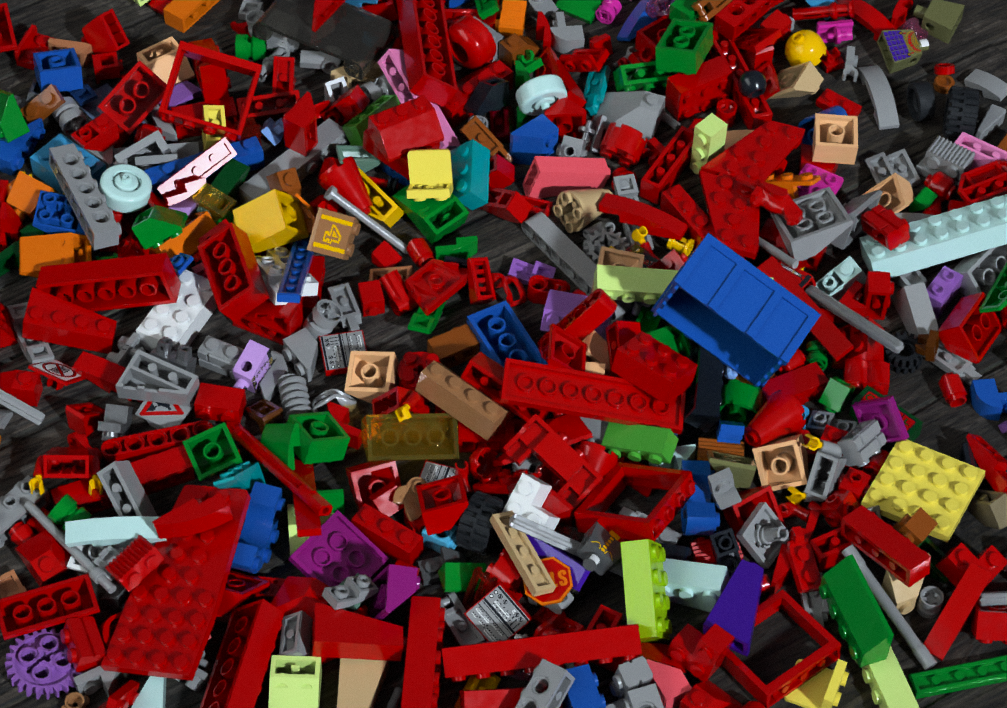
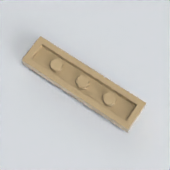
M513 511L492 514L489 521L532 596L552 593L556 585L527 535L509 526V519L514 514Z

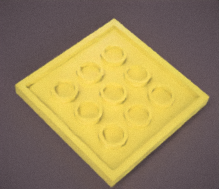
M907 439L897 441L861 501V505L866 508L879 505L881 516L899 522L907 513L911 515L921 507L938 523L929 535L948 543L985 477V470Z

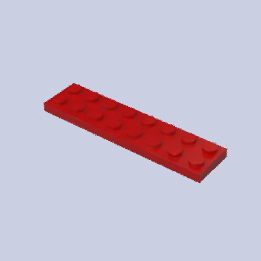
M506 358L499 403L624 425L639 424L668 428L673 433L681 434L683 431L686 390L668 404H665L624 378Z

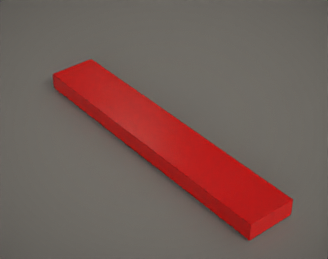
M773 255L757 267L767 276L774 277V281L821 314L810 330V333L836 362L854 349L852 343Z
M294 453L295 470L292 471L316 491L313 464H303ZM292 492L297 537L322 535L320 516Z

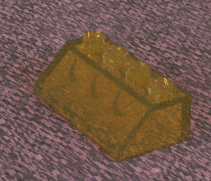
M448 413L411 414V418L401 422L398 421L396 414L365 415L361 419L362 443L367 461L459 459L457 419Z

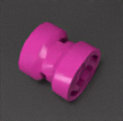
M603 0L602 5L595 11L596 18L601 23L611 24L615 19V15L622 9V5L619 0Z

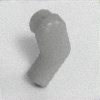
M598 222L584 229L583 236L587 239V235H593L594 230L600 233L602 228H605L606 232H609L610 229L615 231L616 227L612 222Z

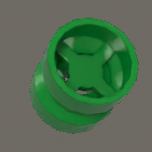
M817 340L808 342L805 346V353L807 355L805 365L817 362L821 370L826 369L828 365L827 351Z

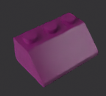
M393 564L385 567L372 580L379 588V591L370 597L368 617L383 620L412 596L420 586V576H417L418 568Z

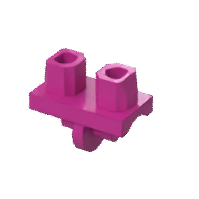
M837 19V21L831 22L818 21L816 33L819 34L824 43L834 42L835 44H841V41L853 40L852 29L854 22L852 19Z

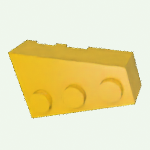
M358 167L373 204L370 208L372 212L368 216L376 222L391 228L405 212Z

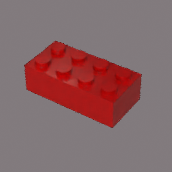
M229 223L197 246L218 310L222 314L236 322L270 298L248 235L235 224Z

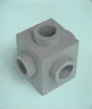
M564 135L562 144L559 143L557 146L556 155L558 157L586 158L588 150H585L587 142Z

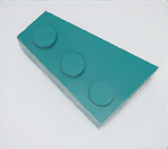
M472 139L450 152L453 194L464 206L473 211L488 203L490 150Z

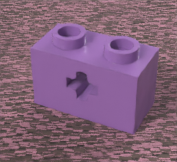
M946 266L940 270L927 287L936 319H939L958 294L963 279L962 274Z

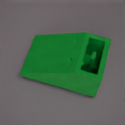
M407 185L392 196L431 245L464 224L469 215V211L454 194H451L450 198L444 201H436L435 198L414 201L413 199H407L406 190L409 187Z

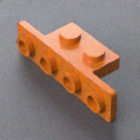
M792 172L781 175L772 173L765 182L787 189L788 194L793 200L799 198L797 186H812L821 180V176L813 175L812 172L794 175Z

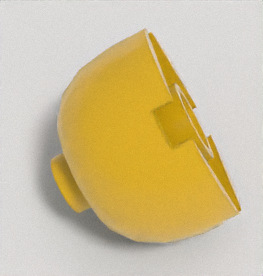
M811 30L795 32L788 38L785 44V56L791 67L811 61L816 66L821 62L820 58L822 55H826L827 47L818 33Z

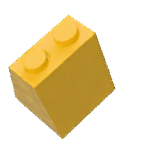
M273 189L232 210L234 224L247 233L255 254L309 237L299 200L295 196Z

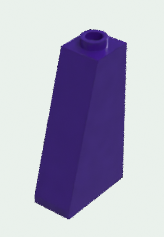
M527 535L540 559L555 557L570 567L573 582L572 588L579 592L591 572L584 568L583 560Z
M742 559L703 624V634L716 623L734 636L735 639L729 649L744 656H748L750 652L762 591L764 568L754 562Z

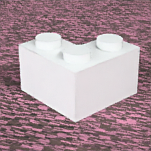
M522 473L502 512L512 510L514 514L525 517L551 530H555L561 519L542 508L552 486L534 475Z

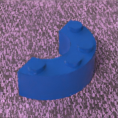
M682 460L681 470L692 471L693 481L695 482L694 494L685 503L684 507L681 508L683 535H712L716 528L720 526V513L715 511V503H711L707 476L714 474L715 470L710 469L709 461Z
M255 481L250 493L251 500L231 566L233 569L256 574L264 563L268 564L270 561L272 543L276 544L279 538L277 526L280 512H283L286 499L282 498V488Z

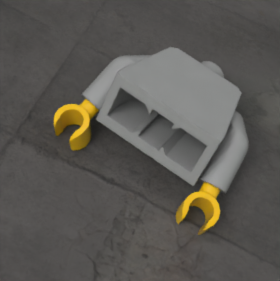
M805 434V436L810 438V441L806 445L802 443V446L812 451L818 449L805 490L801 493L791 486L787 490L792 495L785 498L793 504H799L802 500L804 502H823L833 491L837 490V482L844 471L847 458L842 457V450L838 444L820 440L811 434Z

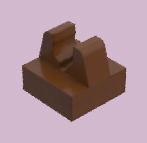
M930 330L929 334L918 335V343H922V345L916 344L915 352L925 356V361L934 362L939 347V331Z

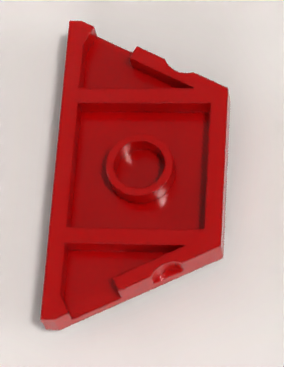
M431 259L406 279L405 287L424 314L428 316L468 283V270L460 268L459 263Z

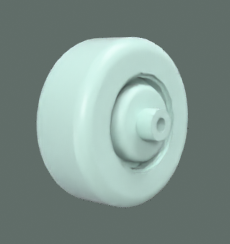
M547 74L532 78L522 84L516 91L515 97L523 114L537 116L542 113L544 114L557 100L566 98L567 90L562 78L557 75Z
M118 164L107 168L100 178L99 191L105 195L108 208L111 207L112 210L120 213H134L147 206L151 196L152 182L147 173L133 165Z

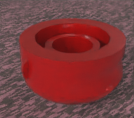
M463 16L449 25L448 33L452 57L458 64L467 69H478L493 61V57L496 54V44L492 34L484 24L473 17Z

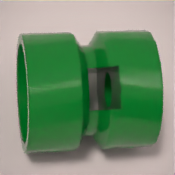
M236 34V57L244 60L252 57L253 60L263 61L266 58V35L253 34L250 37L248 34Z
M67 493L50 511L47 518L56 525L62 524V530L65 532V522L90 519L93 515L84 507L78 508L77 501Z

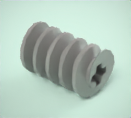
M291 373L283 374L279 377L277 382L285 421L287 422L289 415L312 413L306 379Z

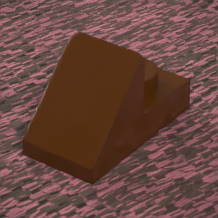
M262 399L245 408L247 416L257 421L261 433L266 424L283 423L282 407L268 400Z

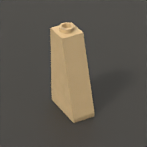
M340 658L337 708H374L390 668L389 661Z

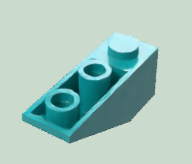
M250 461L239 463L236 467L228 469L227 472L219 474L220 479L213 482V485L219 489H245L249 495L255 481L266 484L259 462L250 464Z

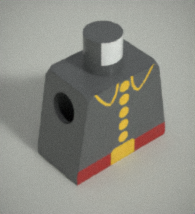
M598 519L584 534L577 550V555L583 560V566L587 571H595L603 576L622 561L620 542L625 541Z

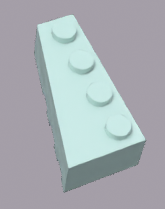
M668 558L663 562V569L668 576V585L665 586L666 595H668L670 602L711 612L730 580L727 566Z

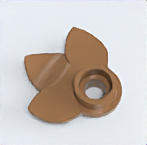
M421 477L411 478L406 485L398 487L393 495V503L404 504L405 513L410 522L422 515L415 487L416 484L422 485L427 483Z

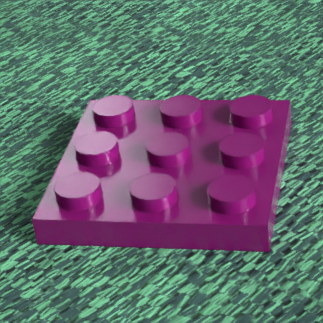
M339 510L321 525L322 535L310 536L288 559L306 577H314L330 587L338 586L345 578L355 576L357 573L360 575L366 574L371 578L389 560Z

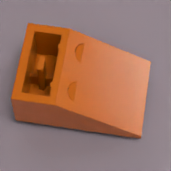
M69 232L19 238L20 275L38 278L41 266L92 261L91 244L85 235Z

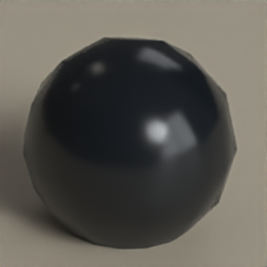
M751 69L745 71L740 75L738 81L739 91L743 96L750 99L759 97L765 92L767 87L765 76L758 70Z

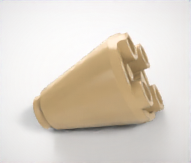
M603 188L562 191L557 197L556 205L553 206V212L556 217H559L568 233L581 231L603 213L599 212V203L606 193L612 194L609 189Z

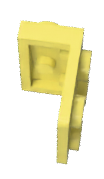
M410 150L407 154L410 185L406 190L407 199L424 201L426 198H435L436 201H444L450 198L454 190L450 150Z
M798 659L796 661V664L801 662L803 659ZM838 659L834 670L825 668L785 696L784 700L804 708L838 707L842 695L841 692H838L840 685L845 687L849 673L845 671L848 662Z

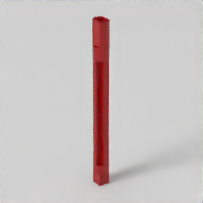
M227 421V427L238 444L277 477L318 516L330 515L333 507L326 499L275 456L239 422Z

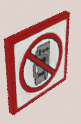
M56 359L28 365V369L48 378V387L52 386L54 381H56V390L62 389L64 385L67 386L86 379L71 370V366Z

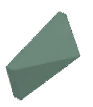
M336 145L340 164H344L342 161L344 158L352 156L357 166L366 173L381 163L379 159L364 150L363 146Z

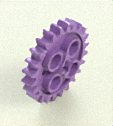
M55 627L50 632H47L45 628L40 633L37 631L32 632L33 635L31 636L24 634V640L16 638V646L10 645V653H6L5 668L7 678L11 679L12 687L17 685L19 693L26 689V697L36 693V699H39L41 694H45L46 699L49 700L52 693L59 698V691L62 690L68 694V686L76 688L73 678L83 672H76L73 663L68 662V648L66 644H62L60 632L56 633Z

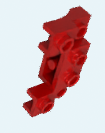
M535 413L503 447V452L519 467L533 454L565 484L557 493L574 507V511L603 481V477L584 460L586 456L578 448L573 449L568 444L569 440L560 431L556 433Z

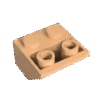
M171 36L137 52V61L140 60L167 84L179 44ZM185 56L183 57L175 85L195 78V74Z

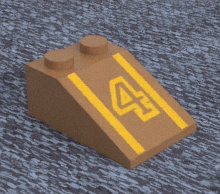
M319 207L306 250L348 260L354 252L355 245L353 241L360 232V220L356 217Z

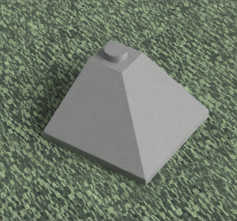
M648 91L606 92L596 116H607V121L615 122L616 127H621L622 124L628 125L643 134V139L647 137L649 140L654 137L665 112L666 96Z
M830 187L793 199L803 211V218L799 224L787 225V221L783 216L770 212L787 251L798 262L816 256L853 224V220Z

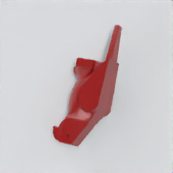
M737 176L736 181L754 189L750 197L751 207L761 206L771 213L781 215L787 221L786 224L790 226L799 224L802 220L803 211L792 200L787 189L759 179L757 182Z

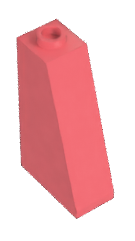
M535 156L522 186L525 195L537 199L554 197L565 190L604 188L607 180L610 178L611 171L607 166L605 158Z

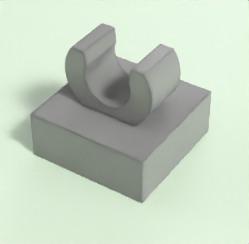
M109 545L98 554L93 563L96 567H101L112 580L113 577L105 567L120 553Z

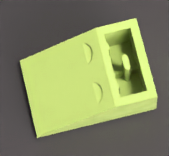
M272 655L268 708H319L322 679L321 657Z

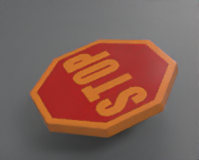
M555 557L543 558L541 561L556 588L552 593L533 597L523 580L525 595L541 606L561 603L573 587L570 567Z

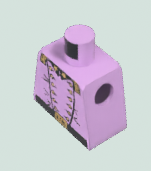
M251 339L249 340L232 372L236 381L233 388L245 389V392L248 390L252 393H257L260 390L259 383L274 363L269 348Z

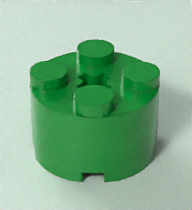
M737 379L729 380L728 384L724 385L721 389L720 420L743 422L746 428L762 407V389L742 383Z

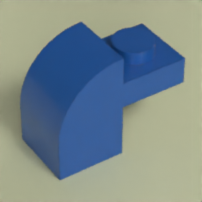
M994 378L972 380L968 394L973 409L986 419L999 421L1001 413H1007V392H998Z

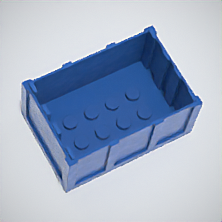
M707 233L650 310L654 313V317L660 316L682 332L684 336L696 342L718 358L724 365L729 366L751 382L754 387L761 389L782 365L786 366L821 316L812 307L710 233Z

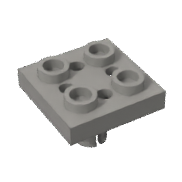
M759 502L736 534V537L760 567L769 569L778 556L782 543L786 544L788 542L789 532L766 502Z

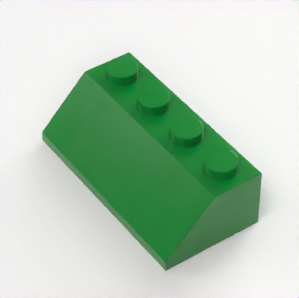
M853 554L849 555L822 576L819 593L822 599H826L829 605L830 616L832 619H836L839 625V633L842 639H846L852 659H856L859 667H863L887 659L894 634Z

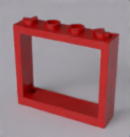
M180 40L159 108V117L167 123H181L187 129L194 130L198 128L208 135L214 136L218 134L226 137L228 141H240L262 71V65ZM184 56L252 76L237 130L167 110Z
M617 462L603 478V481L574 512L578 532L586 533L600 519L621 539H650L655 541L694 494L695 482L693 481L692 471ZM627 485L669 490L647 518L605 513Z
M783 589L776 594H771L766 601L758 606L755 626L782 609L822 647L767 685L730 649L721 664L765 708H770L840 659L841 643Z

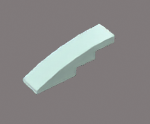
M157 516L104 517L65 522V544L68 547L87 544L101 547L118 544L122 548L134 542V538H137L138 535H142L150 543L167 541V538L159 539L152 521L158 519L159 517Z

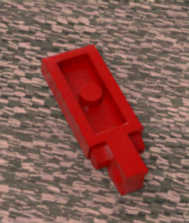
M801 526L792 527L788 531L790 541L787 542L788 548L786 553L798 593L819 591L821 577L808 538L804 539Z

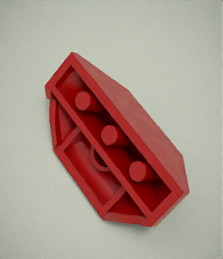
M996 160L961 174L957 193L967 205L1007 194V161Z

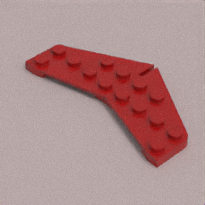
M767 121L703 165L701 170H699V178L714 237L738 255L755 259L759 249L760 206L756 208L751 207L750 197L754 189L736 181L737 176L757 182L758 179L766 181L789 153L802 143L806 129L776 121Z

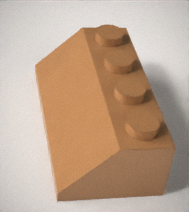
M437 361L430 363L420 373L415 391L487 441L514 418V413Z

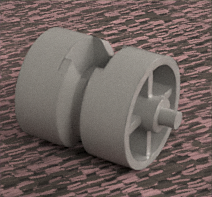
M384 74L377 77L374 83L369 81L360 86L371 100L367 107L382 95L395 94Z
M63 97L66 102L51 114L59 123L64 134L71 136L73 132L86 125L88 119L79 110L78 104L72 97Z
M321 299L304 320L303 328L306 327L315 340L319 341V336L330 335L333 328L341 321L343 317L342 310L335 302Z

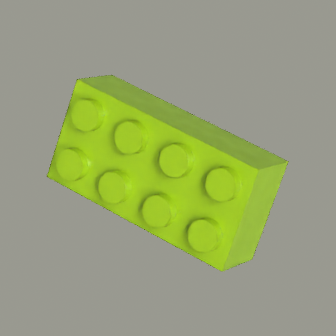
M650 539L620 542L627 625L639 624L641 642L670 640L669 634H672V624L667 615V610L670 609V600L665 592V586L668 585V576L663 569V562L666 561L664 547Z

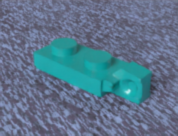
M608 65L602 66L599 72L588 73L583 95L587 101L585 109L590 113V116L597 114L600 104L603 103L611 72Z

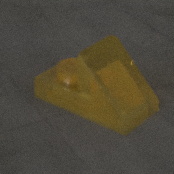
M205 183L192 196L196 204L209 211L214 221L223 218L237 204L235 199L208 183Z

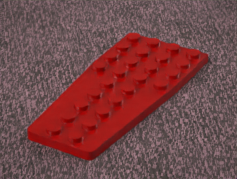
M185 485L172 510L193 498L200 504L220 492L230 506L233 519L205 532L177 538H167V541L155 543L154 546L165 559L131 591L106 650L107 655L102 660L101 667L103 670L193 681L217 618L251 500L247 490L235 488L219 489L217 487Z

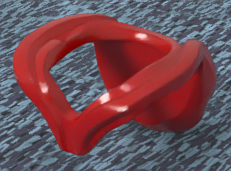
M491 273L494 288H504L507 295L506 301L510 307L525 303L527 299L523 284L517 277L504 276L501 273ZM514 283L520 295L519 300L513 301L509 284Z

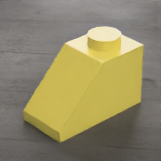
M203 105L202 120L226 127L224 105ZM202 130L203 151L223 138V136L218 134L214 136L203 133Z

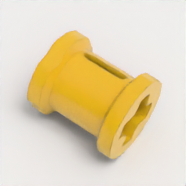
M684 237L681 240L669 238L667 248L670 250L673 248L681 253L684 252L688 257L694 247L695 240H688Z

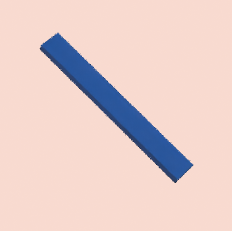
M311 235L308 238L293 242L277 292V302L300 303L314 252L306 250Z

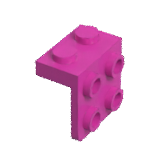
M805 164L799 175L812 172L813 175H820L821 180L812 186H797L798 195L801 197L830 187L836 195L843 185L844 179L812 164Z

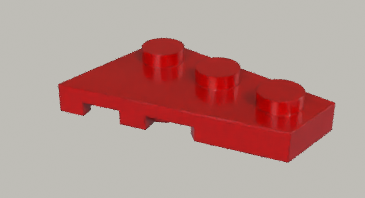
M748 28L734 42L737 48L757 54L764 48L775 44V41L782 37L780 29Z

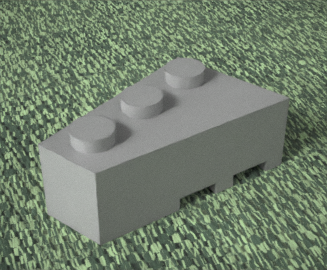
M137 349L115 387L118 398L190 406L198 393L200 382L197 375Z

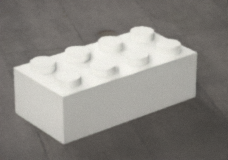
M184 270L178 277L181 286L177 303L154 305L136 329V333L140 335L139 340L146 350L150 352L154 350L158 341L163 337L172 339V348L175 350L180 345L189 346L217 308L208 278L189 270Z

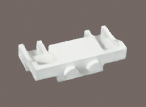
M284 247L269 249L266 251V256H255L270 297L269 299L274 305H286L288 303L277 302V292L290 251ZM308 273L302 297L318 295L319 282L310 273Z

